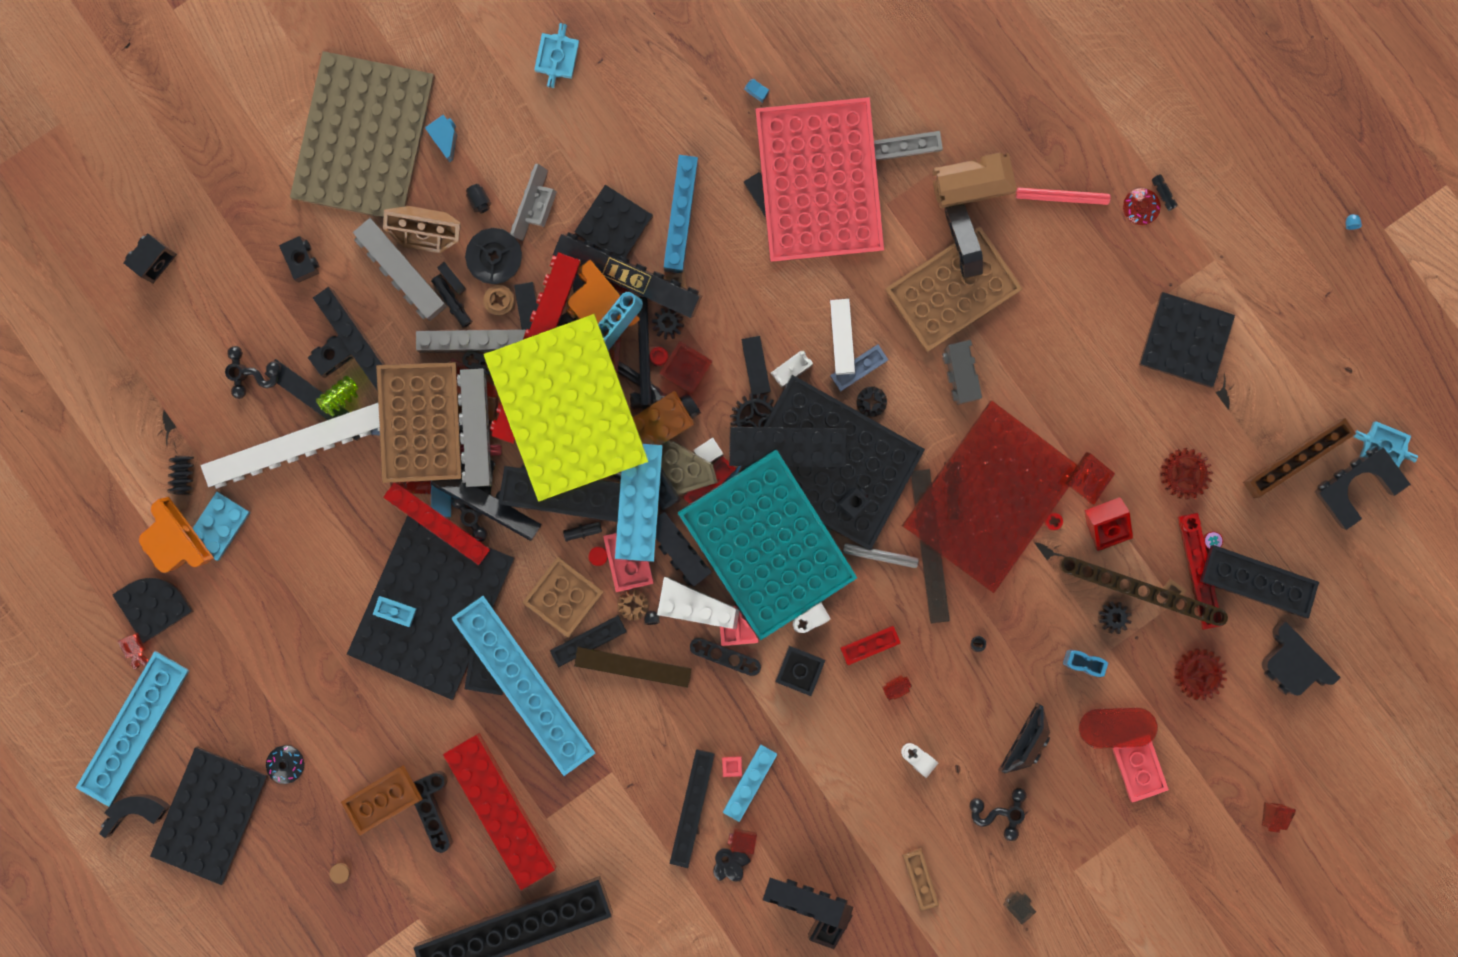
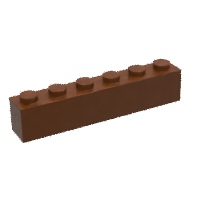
M1346 418L1337 420L1243 483L1253 498L1261 497L1356 435Z

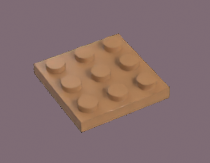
M557 557L522 603L569 638L604 592L561 558Z

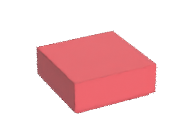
M741 756L722 757L723 777L742 776Z

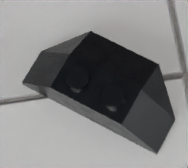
M1035 704L998 770L1004 774L1031 767L1033 763L1036 764L1041 756L1039 754L1041 748L1047 746L1050 740V729L1044 707L1041 704Z

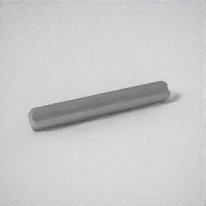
M847 543L843 548L844 554L917 568L919 559L876 549L869 550L862 546Z

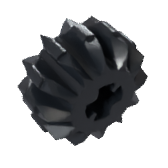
M661 308L662 315L656 312L655 316L658 319H652V323L657 324L652 329L653 331L659 330L657 332L658 337L664 333V340H667L668 334L671 335L672 339H675L674 332L678 335L681 334V331L677 328H684V324L678 323L683 320V317H677L679 313L676 311L671 314L672 309L668 308V313H665V309ZM669 319L673 325H669L670 328H666L663 322Z
M1109 602V607L1106 605L1102 606L1105 612H1099L1103 619L1098 621L1099 623L1105 622L1102 626L1103 630L1109 628L1108 633L1113 634L1115 630L1116 634H1120L1121 629L1125 631L1128 629L1125 623L1131 624L1127 617L1132 616V614L1125 613L1128 610L1127 606L1122 607L1121 602H1117L1116 605L1114 602ZM1113 614H1118L1116 617L1118 621H1112L1114 618Z

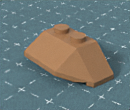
M412 206L384 210L383 229L403 247L441 253L459 242L461 223L446 212Z

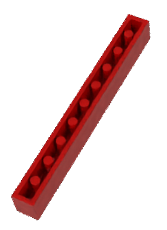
M559 252L557 256L553 255L550 267L553 268L550 275L546 274L543 285L546 287L544 292H540L536 303L539 306L537 311L533 310L530 317L532 325L530 329H526L523 340L558 327L581 264L580 260ZM500 402L496 413H499L497 421L493 420L490 431H492L491 436L515 444L516 440L503 405Z

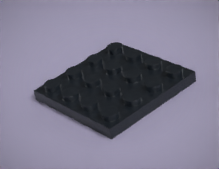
M1162 292L1139 365L1210 388L1214 387L1235 315Z

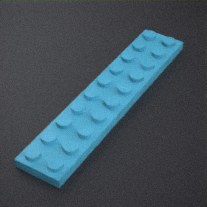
M484 596L451 618L563 776L595 754V751Z

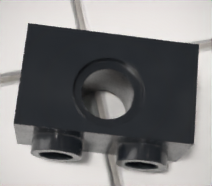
M298 236L279 245L292 277L296 282L300 283L319 274L317 270L319 264L316 258H312L310 254L312 248L308 240ZM305 255L304 261L297 263L298 256Z
M339 335L329 338L326 341L327 344L323 347H317L312 350L311 355L308 357L320 376L324 378L354 358ZM333 350L335 356L333 359L328 360L327 354Z

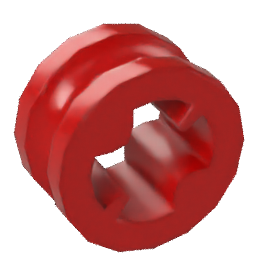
M1057 513L1047 515L1044 521L1045 526L1049 530L1060 529L1063 525L1062 516ZM1052 516L1059 521V523H1056V527L1053 524H1049Z
M1195 515L1185 516L1181 522V527L1186 532H1196L1201 526L1200 519ZM1193 519V524H1195V527H1190L1189 529V524L1187 523V520L1190 521Z

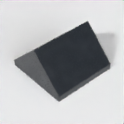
M815 920L808 933V938L814 943L835 949L845 929Z

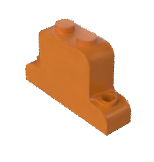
M589 260L579 269L578 276L584 282V285L567 299L566 307L568 309L566 312L572 319L576 318L577 320L595 314L599 324L619 299L620 295L594 263ZM621 314L617 317L616 321L620 320ZM637 315L628 325V327L634 325L636 322L640 320Z
M170 497L158 499L152 504L151 513L155 517V523L139 536V543L142 546V550L148 554L159 571L166 573L176 570L186 561L190 566L198 567L214 559Z

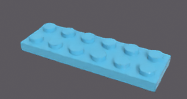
M643 444L649 462L621 472L615 559L654 562L662 445Z

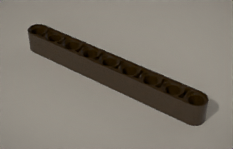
M1064 557L1060 561L1059 567L1061 571L1071 576L1215 626H1223L1228 621L1226 611L1074 557ZM1067 560H1071L1074 563V567L1070 571L1064 568V563ZM1086 566L1092 569V574L1089 577H1085L1082 573L1083 568ZM1104 573H1108L1111 577L1110 581L1106 584L1101 581V576ZM1123 579L1129 582V587L1126 590L1120 588V582ZM1144 585L1148 591L1142 597L1139 595L1138 589ZM1160 592L1166 595V600L1163 603H1159L1157 600V595ZM1183 599L1185 605L1179 610L1175 605L1176 601ZM1198 605L1203 608V613L1200 616H1197L1194 612L1195 607ZM1216 612H1220L1222 619L1216 623L1213 620V615Z

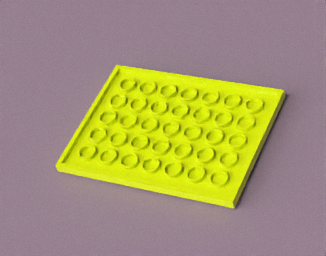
M595 314L483 354L538 502L649 462Z

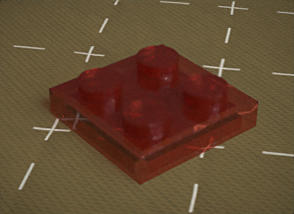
M1086 452L1065 484L1087 502L1094 505L1115 473L1091 453Z

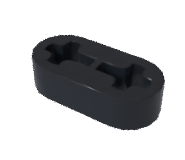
M445 262L437 267L459 295L467 290Z
M468 351L463 355L462 361L467 368L485 369L486 375H491L490 371H487V368L482 365V362L486 363L483 354ZM474 355V359L479 361V364L472 362L469 365L466 359Z

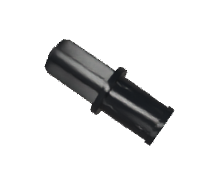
M600 522L587 525L579 524V527L563 530V535L566 542L578 538L585 539L586 536L601 533L602 526Z

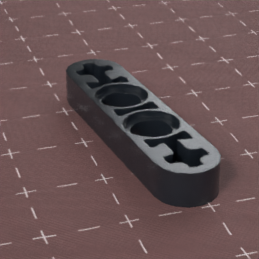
M695 638L690 643V651L693 654L749 676H755L761 670L758 660L705 639ZM701 641V645L706 648L707 644H710L708 656L703 655L705 653L704 650L696 652L693 644ZM719 648L722 651V656L719 659L712 658V649ZM731 655H737L740 658L738 665H730L729 657ZM743 658L747 659L745 663L752 664V662H755V666L758 667L757 671L753 670L751 673L746 666H744L743 670L739 669L743 663Z

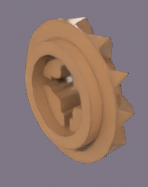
M495 285L486 291L483 301L485 308L491 314L500 316L507 314L513 308L514 296L506 286ZM494 294H496L500 298L504 297V299L502 300L503 307L498 303L494 304V302L496 301Z
M638 590L624 592L618 600L620 614L628 620L642 618L648 610L647 597ZM634 596L635 603L641 605V607H636L632 614L631 607L625 605V603H630Z

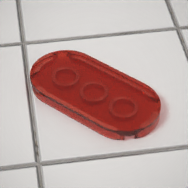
M1143 708L1094 709L1085 713L1079 723V734L1082 740L1089 746L1097 749L1143 747L1153 741L1158 731L1155 717L1151 712Z

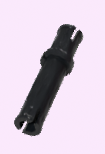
M442 275L434 277L431 282L450 308V313L456 317L462 328L469 326L473 321L465 312L464 305L457 300Z

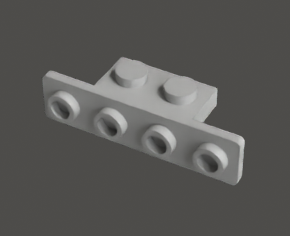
M535 164L531 172V177L524 191V196L510 233L521 241L524 240L529 224L545 227L557 193L554 189L542 187L548 170L539 164Z

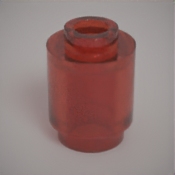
M900 675L886 682L882 689L890 701L909 693V688L912 685L907 676L903 678Z

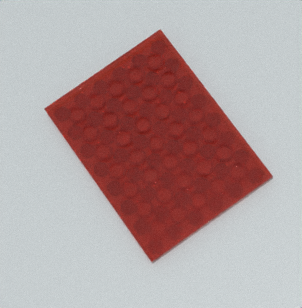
M990 401L901 526L990 592L995 593L1082 468L995 402Z

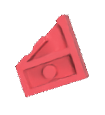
M741 610L739 611L736 629L720 627L721 646L759 643L758 637Z

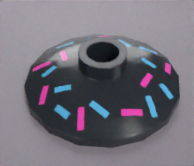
M283 745L276 747L266 759L268 775L277 783L288 784L294 782L304 771L305 762L303 755L293 746ZM281 762L286 763L285 769L281 768Z

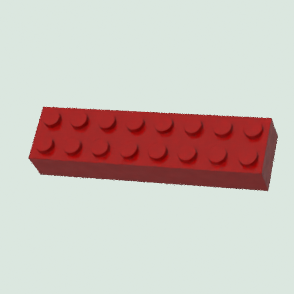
M476 734L444 753L445 760L520 890L555 871L557 867L481 734Z

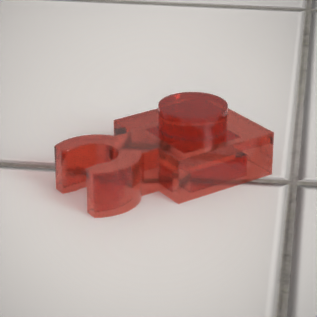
M138 633L118 641L125 658L131 657V666L134 670L140 667L138 661L141 662L142 666L147 665L148 659L141 653L145 651V648Z

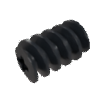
M175 456L169 459V462L174 463V465L169 466L168 469L174 472L168 474V477L173 479L167 483L173 487L167 490L168 493L191 495L187 491L192 490L193 487L187 485V483L193 482V479L188 478V475H192L194 472L188 470V468L193 467L194 464L188 462V460L194 459L193 456Z

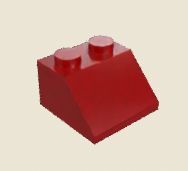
M1120 497L1084 510L1086 524L1097 551L1133 539L1130 511Z

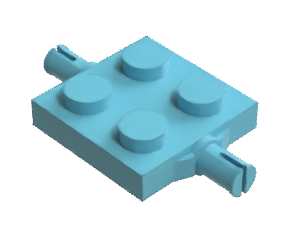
M562 23L559 24L558 34L542 33L534 70L549 76L547 83L549 88H555L556 77L572 79L580 42L565 36L567 25Z
M1377 421L1372 423L1367 434L1358 430L1355 431L1356 435L1353 438L1364 441L1360 458L1366 455L1365 452L1369 448L1380 446L1385 448L1398 467L1404 459L1414 463L1417 461L1415 458H1418V455L1408 452V443L1411 436Z

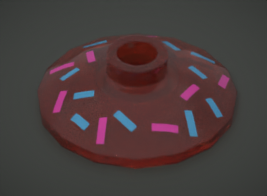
M1134 189L1124 199V215L1135 225L1143 226L1150 224L1156 220L1160 213V200L1149 189ZM1141 202L1146 203V208L1141 207Z

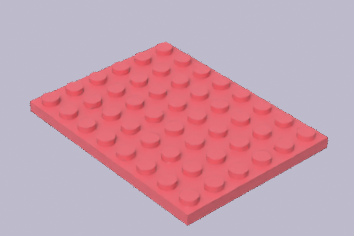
M870 97L756 108L770 262L884 251Z

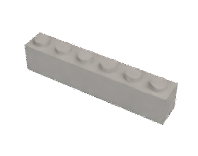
M371 218L352 232L356 236L354 241L361 248L365 246L369 251L367 256L373 262L377 260L381 265L379 267L380 271L386 277L388 275L391 276L393 286L398 291L400 289L404 291L406 295L403 297L410 305L414 303L417 306L416 312L423 320L427 318L431 321L447 307Z
M526 330L416 331V350L419 353L491 352L523 340Z
M460 370V375H457L458 386H461L458 402L459 406L462 405L459 422L460 425H463L460 441L461 444H464L461 460L462 464H465L462 480L463 483H466V487L492 486L486 370Z

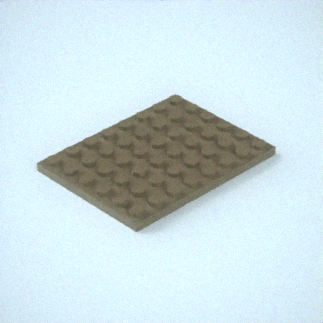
M323 51L290 198L384 218V210L405 207L435 78L434 74Z

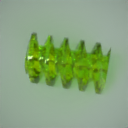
M344 376L343 380L337 382V385L334 384L331 386V389L326 390L325 394H321L319 398H316V402L325 413L333 417L335 415L333 409L337 412L341 411L339 404L342 407H346L344 400L351 403V395L354 398L358 397L356 393L358 386L349 376Z

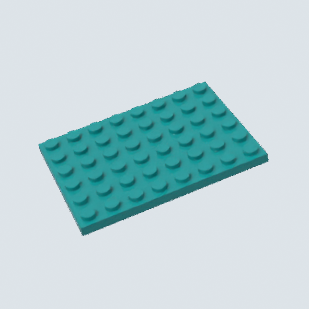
M777 450L766 455L678 512V515L760 641L857 579L854 571Z

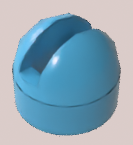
M1355 214L1349 215L1345 222L1346 229L1355 230L1361 228L1362 222L1360 217Z

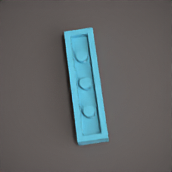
M760 744L725 806L724 814L740 822L775 760L777 753Z

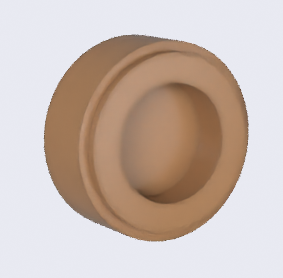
M338 863L330 870V878L334 883L342 884L350 877V869L346 864Z

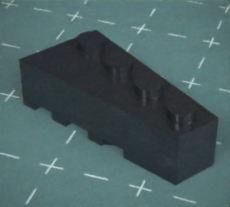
M663 512L657 517L656 539L661 545L658 548L664 555L669 554L672 558L670 563L676 570L680 569L683 572L682 578L687 585L692 584L696 586L710 575L712 571L667 514Z
M769 878L763 901L797 911L796 913L813 917V919L826 924L847 929L853 911V906L847 904L848 900L836 897V900L831 899V894L823 891L817 894L814 892L815 888L803 885L802 888L798 887V882L790 879L784 882Z

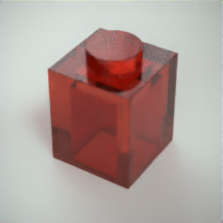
M734 828L733 833H729L727 845H731V851L754 855L757 832Z

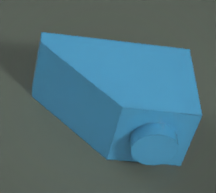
M442 115L426 126L425 129L447 160L451 162L453 161L457 133L454 130L456 125L451 118L446 119Z

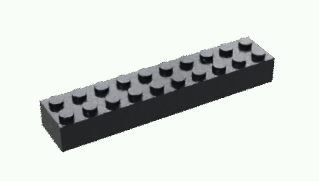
M601 876L418 942L413 948L416 957H504L612 917L613 910Z

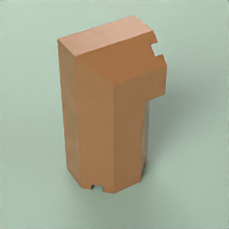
M1003 153L980 157V162H976L975 159L934 168L932 174L936 176L937 180L933 181L937 203L941 202L939 207L945 208L1015 194L1017 188L1009 153H1006L1004 156Z

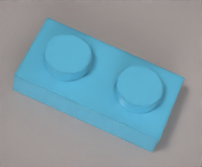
M379 596L373 615L411 627L417 609Z

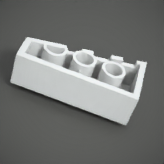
M664 577L657 615L731 629L737 628L739 609L669 577Z

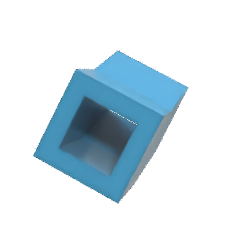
M750 79L744 88L746 92L762 103L769 94V89L755 79Z

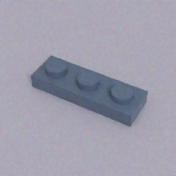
M877 344L854 359L855 374L836 375L835 372L830 377L841 392L887 362L888 358Z

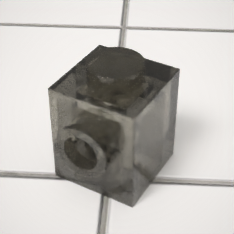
M1018 891L1016 893L1012 892L1005 898V907L1022 925L1036 913L1030 905L1032 900L1025 893L1021 895Z

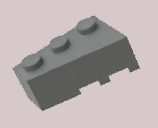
M971 340L948 345L944 349V353H942L943 362L948 365L949 370L946 372L949 383L952 382L953 390H951L952 399L957 402V405L982 399L979 378L974 367L975 357H972L969 347L972 346Z

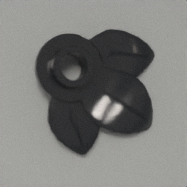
M722 848L715 855L716 865L713 868V872L719 881L723 880L726 876L732 881H741L743 878L742 867L749 864L751 860L742 851L732 852L728 848ZM727 856L728 859L723 861L722 858Z

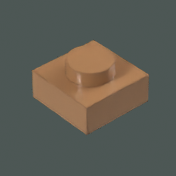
M1169 579L1163 589L1180 595H1184L1187 591L1172 579ZM1160 592L1159 594L1166 599V595Z

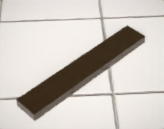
M583 647L577 648L574 663L575 667L688 688L692 670L689 667Z

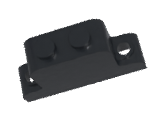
M1280 621L1273 628V638L1278 642V645L1263 659L1262 668L1265 671L1264 675L1270 681L1274 680L1279 685L1277 688L1284 695L1298 696L1315 681L1321 686L1325 684L1333 685L1341 678L1287 622Z

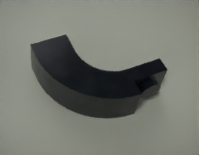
M147 794L133 795L119 800L105 811L104 814L108 818L102 823L101 828L103 829L99 835L104 838L112 836L123 819L129 814L140 815L152 824L158 823L171 805L156 796Z

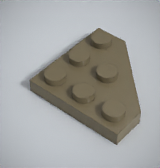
M669 440L662 445L661 467L678 495L718 483L713 464L673 440Z

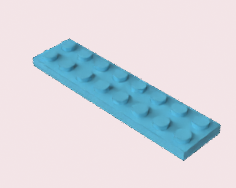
M157 651L153 653L77 784L76 788L108 807L113 805L190 670Z

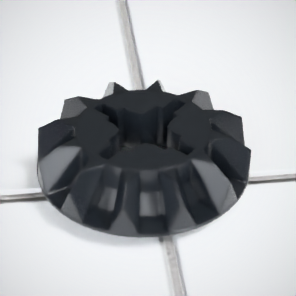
M875 386L866 387L858 394L857 407L863 415L876 417L886 409L887 397L881 389ZM872 394H874V400L880 403L874 404L870 410V403L864 400L870 399Z

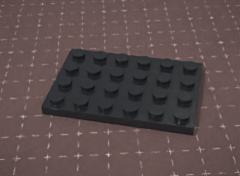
M195 747L150 857L223 885L268 775L202 748Z

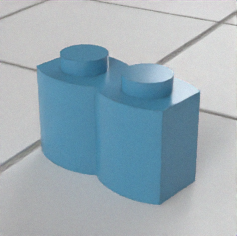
M1067 650L1063 664L1070 669L1083 671L1088 675L1104 677L1108 662L1104 659L1088 656L1084 652Z

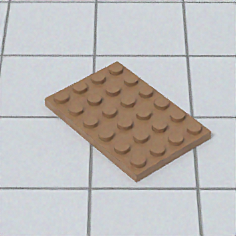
M981 227L974 231L983 255L982 275L963 279L960 270V257L954 243L885 288V291L926 352L937 347L1022 290V287Z
M456 363L376 365L382 483L461 479Z

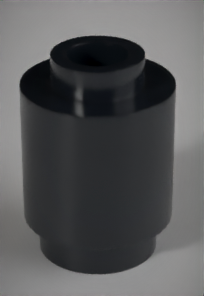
M474 184L466 189V197L474 212L482 214L490 209L491 201L483 187H480L479 184Z

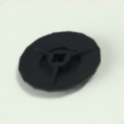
M489 228L481 230L472 237L466 248L465 259L467 268L475 278L483 283L499 284L508 281L516 274L521 266L522 252L520 244L509 232L504 229ZM496 252L499 258L492 261L490 254L494 255Z

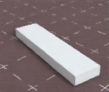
M849 299L830 300L836 375L855 374Z

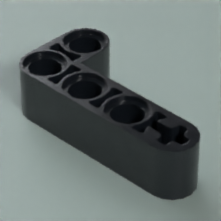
M965 204L945 207L946 220L960 257V270L963 279L982 275L983 255Z
M441 771L434 772L413 782L415 786L416 784H421L424 787V792L420 794L422 800L414 805L433 849L439 853L447 851L453 842L433 794L447 784V776ZM434 776L441 778V786H436L433 783ZM424 802L431 804V811L428 812L423 809ZM431 820L438 821V829H433L431 827ZM440 831L443 832L442 834L437 835V836L435 837V834L439 833ZM440 840H442V841L445 840V841H446V844H445V845H443V844H442V845H439L438 842H439Z

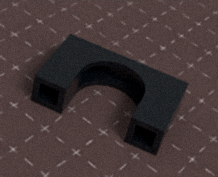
M578 274L573 283V292H576L584 285ZM533 282L514 285L522 330L531 328L532 322H530V317L533 310L537 311L539 306L536 303L537 294ZM566 312L561 316L558 327L577 319H572Z
M1373 446L1365 452V456L1352 460L1348 468L1337 471L1333 475L1334 478L1329 481H1323L1317 486L1318 489L1314 491L1342 529L1348 530L1362 520V517L1348 498L1349 484L1356 476L1362 473L1373 474L1387 493L1393 496L1411 485L1384 447Z

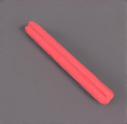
M1017 188L1016 191L1017 199L1103 205L1110 203V194L1031 188Z

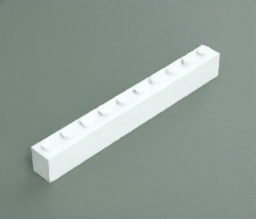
M378 403L200 465L208 487L215 486L217 489L226 486V481L233 479L234 482L245 479L244 475L251 473L254 476L263 473V468L269 467L271 470L280 467V462L287 460L288 463L299 460L298 456L305 454L308 457L317 454V449L324 448L325 451L334 448V443L341 441L342 444L353 441L352 437L360 435V438L371 435V430L377 428L379 431Z

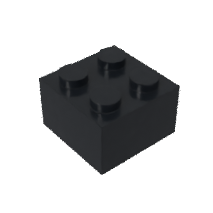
M147 233L146 236L144 235L139 239L137 247L126 255V260L123 263L141 278L154 284L177 254L160 240Z
M788 645L775 682L812 696L826 660Z

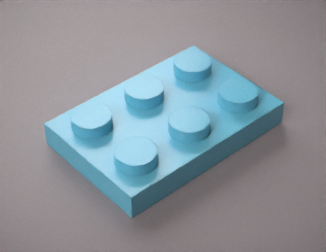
M216 492L192 529L214 559L219 561L251 512L220 492Z

